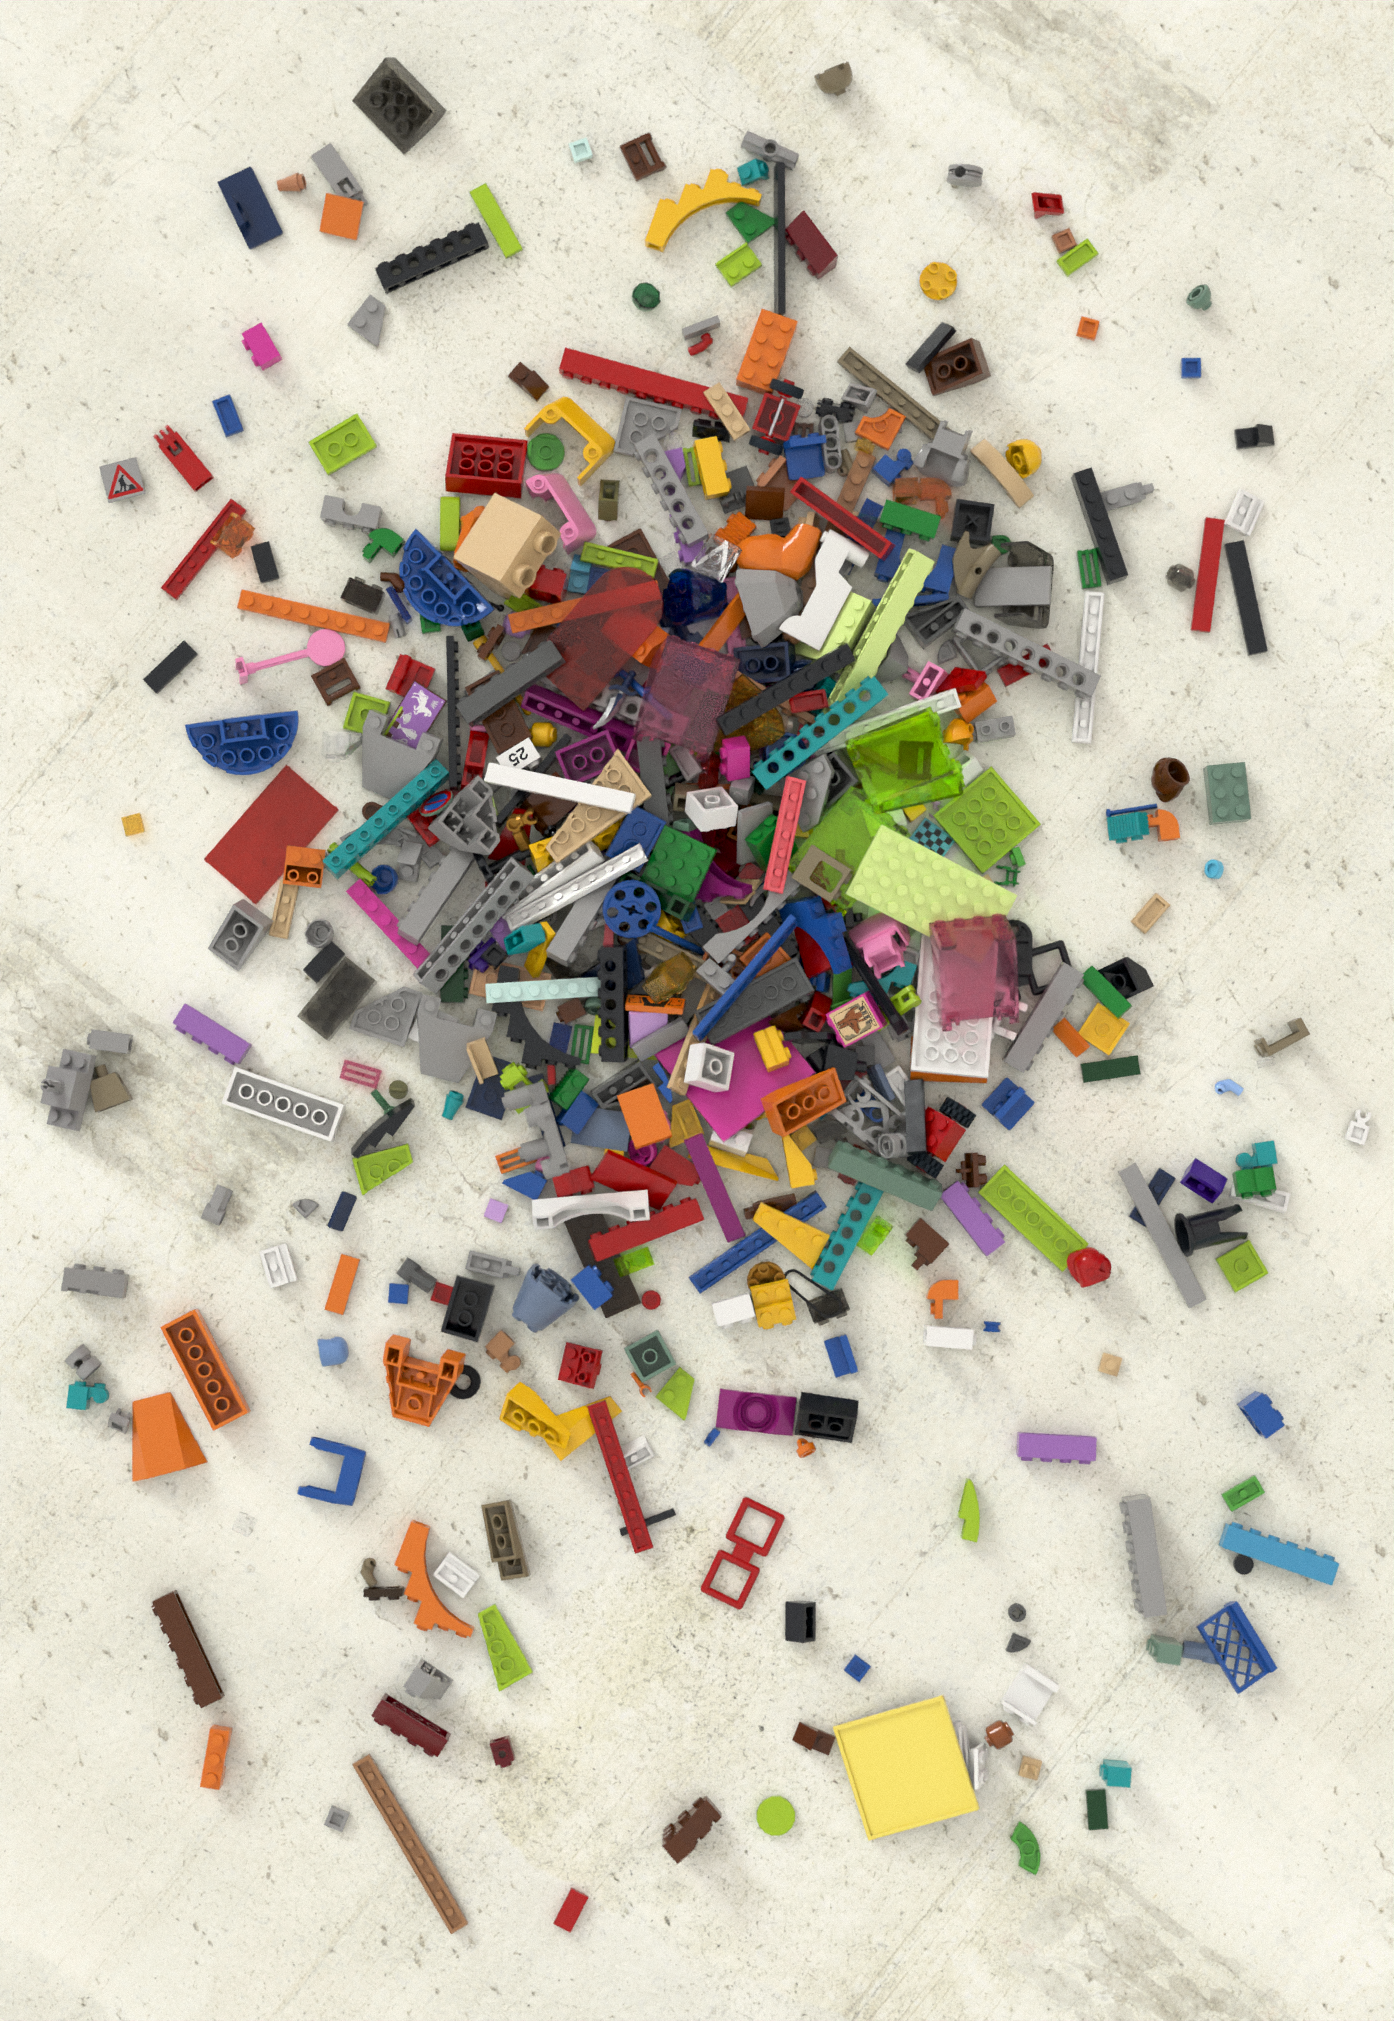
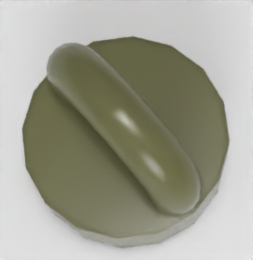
M401 1080L393 1081L389 1086V1093L395 1099H402L408 1093V1086Z

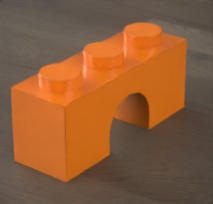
M213 1724L210 1728L200 1787L220 1790L223 1786L226 1769L225 1759L230 1746L232 1727Z

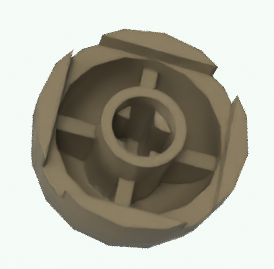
M847 61L825 70L822 74H816L814 78L821 91L826 94L835 93V96H839L846 92L845 88L851 84L853 74Z

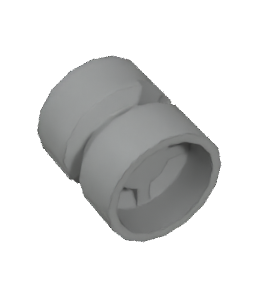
M906 1132L887 1133L879 1138L878 1150L883 1158L911 1156L907 1154Z
M84 1344L73 1351L65 1360L71 1369H76V1374L83 1381L92 1375L102 1364L95 1356H90L91 1351Z

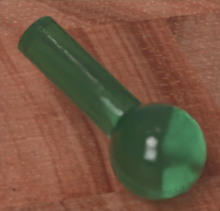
M377 1089L370 1093L384 1110V1115L395 1107L390 1106Z

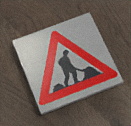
M136 457L99 466L108 503L146 494Z

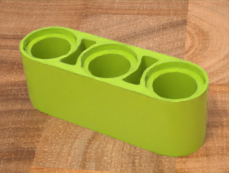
M441 496L440 551H455L460 536V497Z

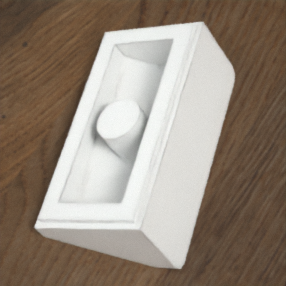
M644 1435L621 1447L628 1470L655 1456Z

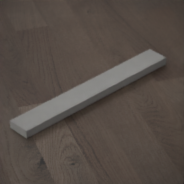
M1133 1163L1118 1171L1188 1308L1206 1300V1297L1137 1164Z

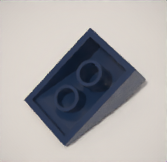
M791 642L771 643L763 648L760 645L733 648L735 669L761 685L775 684L792 674L796 655L795 645Z

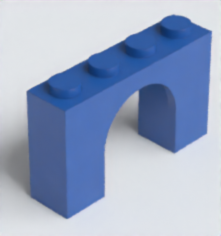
M887 529L885 538L896 546L885 561L880 558L878 559L874 574L878 581L885 583L892 581L901 564L900 552L905 537L904 534ZM942 544L936 567L926 577L923 588L920 591L921 593H925V591L932 592V595L949 593L953 579L952 558L956 548Z

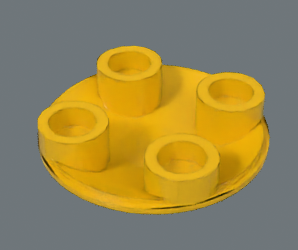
M932 262L923 269L920 275L921 290L931 299H946L956 289L957 273L945 263Z

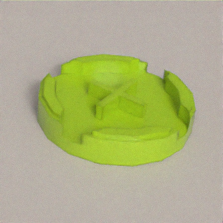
M770 1796L759 1804L757 1822L765 1833L772 1836H780L792 1828L795 1821V1811L792 1804L786 1798Z

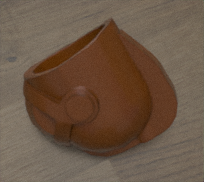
M1171 757L1162 758L1153 767L1151 776L1152 787L1162 802H1170L1177 798L1184 786L1190 781L1188 770L1178 759Z

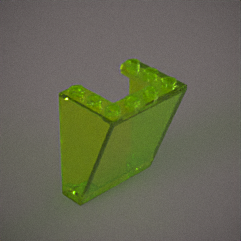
M931 706L844 741L846 751L875 815L964 795L963 787H965V783L963 781L964 776L959 760L955 761L954 758H949L950 750L947 744L943 745L941 741L943 735L941 733L942 728L937 712L933 713Z
M850 786L790 859L788 870L793 873L813 844L837 861L851 868L850 873L854 876L881 824L907 838L911 834L908 833L906 827L897 824L890 814L880 810L874 801L868 800L861 790ZM820 861L811 874L810 880L826 891L832 892L842 878V873L826 862ZM853 876L847 885L845 883L842 884L839 889L842 893L837 901L832 900L830 902L832 905H837L838 909L836 912H841L842 917L857 902V899L845 894Z

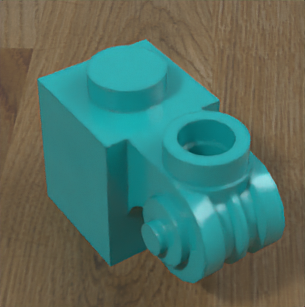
M1274 1141L1252 1143V1156L1248 1153H1240L1236 1157V1164L1242 1170L1254 1169L1253 1167L1261 1166V1168L1273 1167L1272 1164L1278 1163Z
M75 1381V1384L69 1385L66 1408L87 1410L89 1409L91 1397L98 1404L106 1402L109 1399V1392L105 1388L106 1384L94 1383V1386L86 1385L87 1382Z

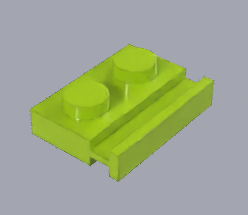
M745 242L715 263V266L719 269L729 286L733 287L762 267V263L752 249L749 248L747 242Z

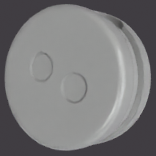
M951 164L948 167L947 182L965 187L981 186L983 168L969 164Z

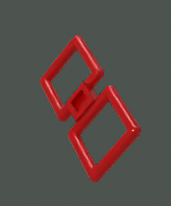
M744 1497L726 1533V1538L736 1543L732 1554L724 1550L717 1552L701 1586V1591L738 1610L742 1609L760 1572L759 1567L749 1562L754 1552L763 1557L768 1555L785 1520V1516L748 1497ZM748 1506L776 1519L763 1548L735 1535ZM723 1559L751 1572L738 1600L710 1587Z

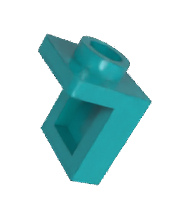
M754 159L737 167L742 186H748L760 179H769L768 165L762 160Z

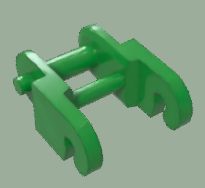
M996 865L997 869L1006 870L1007 873L1005 882L994 881L995 884L1002 886L1013 884L1014 887L1019 885L1017 874L1021 871H1018L1017 868L1011 870V867ZM1009 872L1013 873V881H1008Z

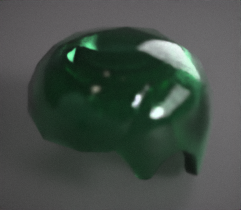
M639 283L632 291V302L637 309L643 312L652 311L661 302L660 291L650 283Z

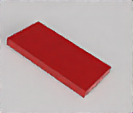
M609 1149L591 1175V1180L618 1192L648 1190L649 1206L657 1210L661 1209L677 1185V1180Z

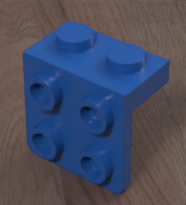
M819 433L808 434V437L801 438V435L790 436V439L783 443L789 480H799L800 477L810 479L825 475L821 445L827 443L826 435L819 436Z

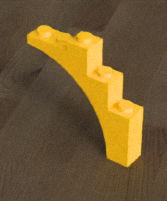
M710 169L704 189L693 183L690 185L685 183L678 204H675V201L668 198L659 200L645 239V246L663 252L676 229L697 212L714 205L743 202L759 207L762 194L754 188H743L737 182L729 183V175L722 169Z

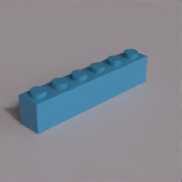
M1232 1522L1231 1525L1225 1524L1219 1546L1331 1586L1333 1585L1339 1563L1334 1561L1335 1557L1324 1554L1323 1557L1316 1555V1550L1305 1547V1550L1299 1549L1298 1544L1287 1541L1286 1544L1279 1542L1280 1538L1270 1534L1267 1538L1261 1535V1531L1253 1528L1247 1531L1242 1529L1243 1525Z

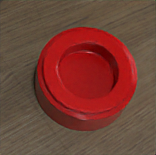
M649 1290L643 1294L642 1304L646 1309L653 1310L660 1305L661 1297L656 1291Z

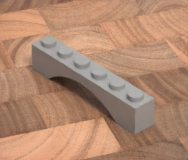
M788 870L783 894L769 891L761 911L752 921L737 930L717 933L701 949L717 965L720 962L725 964L728 961L729 953L733 949L738 951L745 944L743 940L748 935L752 937L759 931L757 926L761 922L766 924L773 917L771 913L775 909L779 911L786 904L784 900L789 895L793 898L800 891L798 886L801 883L791 878L793 874Z

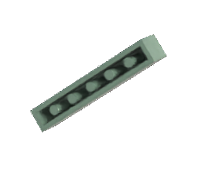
M838 1140L828 1157L829 1169L929 1211L934 1209L943 1194L942 1184L936 1179L927 1178L917 1171L913 1172L900 1164L889 1162L886 1158L877 1157L867 1150L854 1147L848 1142Z

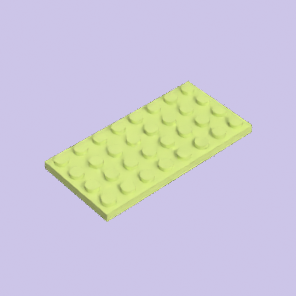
M882 824L845 891V894L979 963H982L1018 896Z

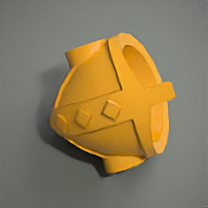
M961 718L953 719L947 728L943 730L942 743L960 744L964 746V751H968V746L973 741V725L967 724Z

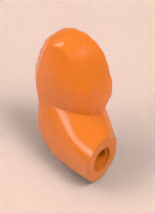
M797 524L784 538L776 534L749 536L743 539L737 546L736 562L740 569L777 571L797 581L810 570L816 557L822 532L812 525Z

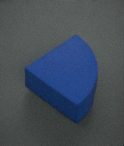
M714 1427L704 1440V1444L710 1447L720 1434V1431Z

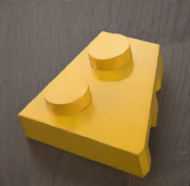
M689 1099L672 1106L670 1148L684 1143L685 1139L699 1133L704 1135L693 1104Z

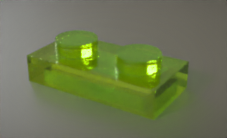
M648 1247L613 1259L620 1278L655 1265Z

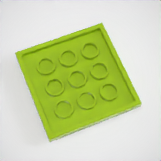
M992 766L933 815L935 820L982 874L1041 825Z

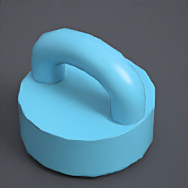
M1209 860L1205 865L1206 876L1212 879H1219L1224 871L1223 863L1219 860Z

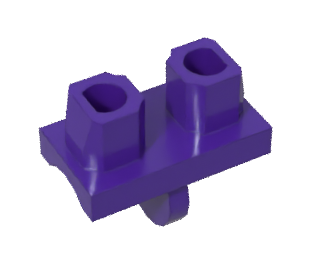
M493 937L485 944L481 940L469 954L471 958L468 960L470 963L468 967L472 971L476 969L484 973L490 966L481 959V955L493 943L496 944V940Z

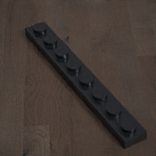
M446 636L450 790H458V785H461V773H457V766H461V754H457V747H460V735H457L456 729L460 728V716L456 717V709H458L456 705L459 703V698H456V690H459V679H455V672H459V661L455 660V653H458V641L454 640V636Z
M844 643L715 718L723 735L726 736L818 683L854 662L855 658L848 644Z

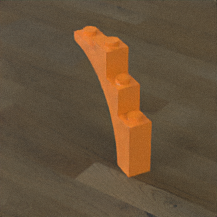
M412 1520L394 1566H397V1570L408 1574L409 1571L412 1572L404 1595H407V1599L410 1601H422L414 1624L417 1625L418 1629L428 1631V1629L432 1630L436 1623L438 1624L437 1627L442 1630L448 1631L451 1629L456 1631V1635L460 1637H471L475 1627L460 1620L451 1613L440 1601L431 1585L425 1557L426 1542L431 1526Z

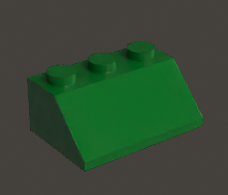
M886 499L879 523L882 524V528L892 531L893 528L900 529L901 534L907 536L916 534L919 535L918 539L929 542L930 539L934 540L941 516Z

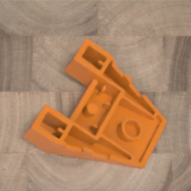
M393 1334L385 1343L383 1364L386 1367L387 1373L386 1381L389 1384L390 1390L389 1399L392 1416L429 1427L462 1374L466 1354L447 1349L440 1358V1364L409 1357L411 1339Z

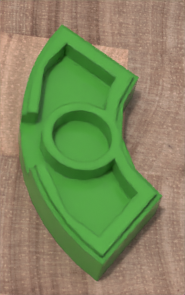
M1019 1821L1010 1837L1020 1850L1018 1866L1036 1875L1040 1866L1039 1845L1032 1831Z

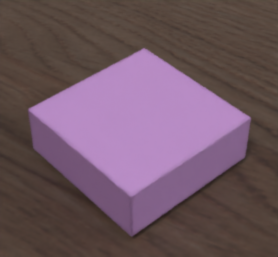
M490 1198L484 1217L502 1223L509 1205Z

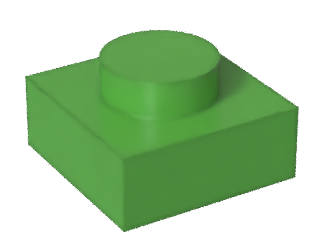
M1020 847L1013 848L1009 855L1012 866L1015 865L1017 869L1025 866L1026 863Z

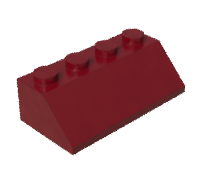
M387 1693L384 1694L372 1714L377 1724L381 1726L385 1724L390 1727V1731L397 1736L403 1735L407 1738L406 1741L415 1747L419 1745L424 1749L423 1752L431 1757L434 1755L436 1757L439 1756L451 1735L445 1729Z

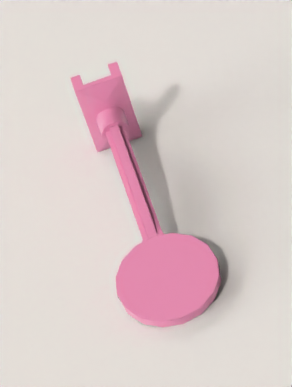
M321 629L314 632L309 638L307 649L256 663L250 662L245 664L243 657L236 658L235 670H238L239 683L240 685L247 683L248 675L256 673V671L310 657L317 665L328 667L343 658L345 643L336 631Z

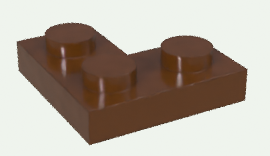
M497 624L496 628L492 627L487 635L489 638L486 643H482L479 646L477 657L485 663L492 651L498 649L507 635L503 626Z

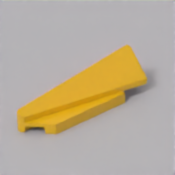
M708 1146L717 1166L775 1181L779 1180L767 1158L747 1153L744 1158L716 1147Z

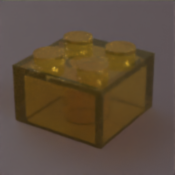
M682 951L658 964L641 987L655 1004L662 1000L666 1002L673 994H680L687 988L685 985L694 978L693 974L697 968Z

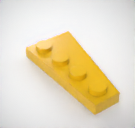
M762 1202L753 1217L754 1222L811 1269L814 1268L830 1237L828 1233Z

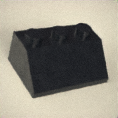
M801 1392L795 1435L852 1443L859 1400Z

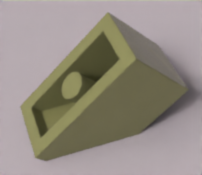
M600 480L598 520H617L620 480Z

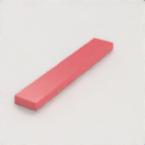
M790 776L786 777L763 890L783 894L806 780Z

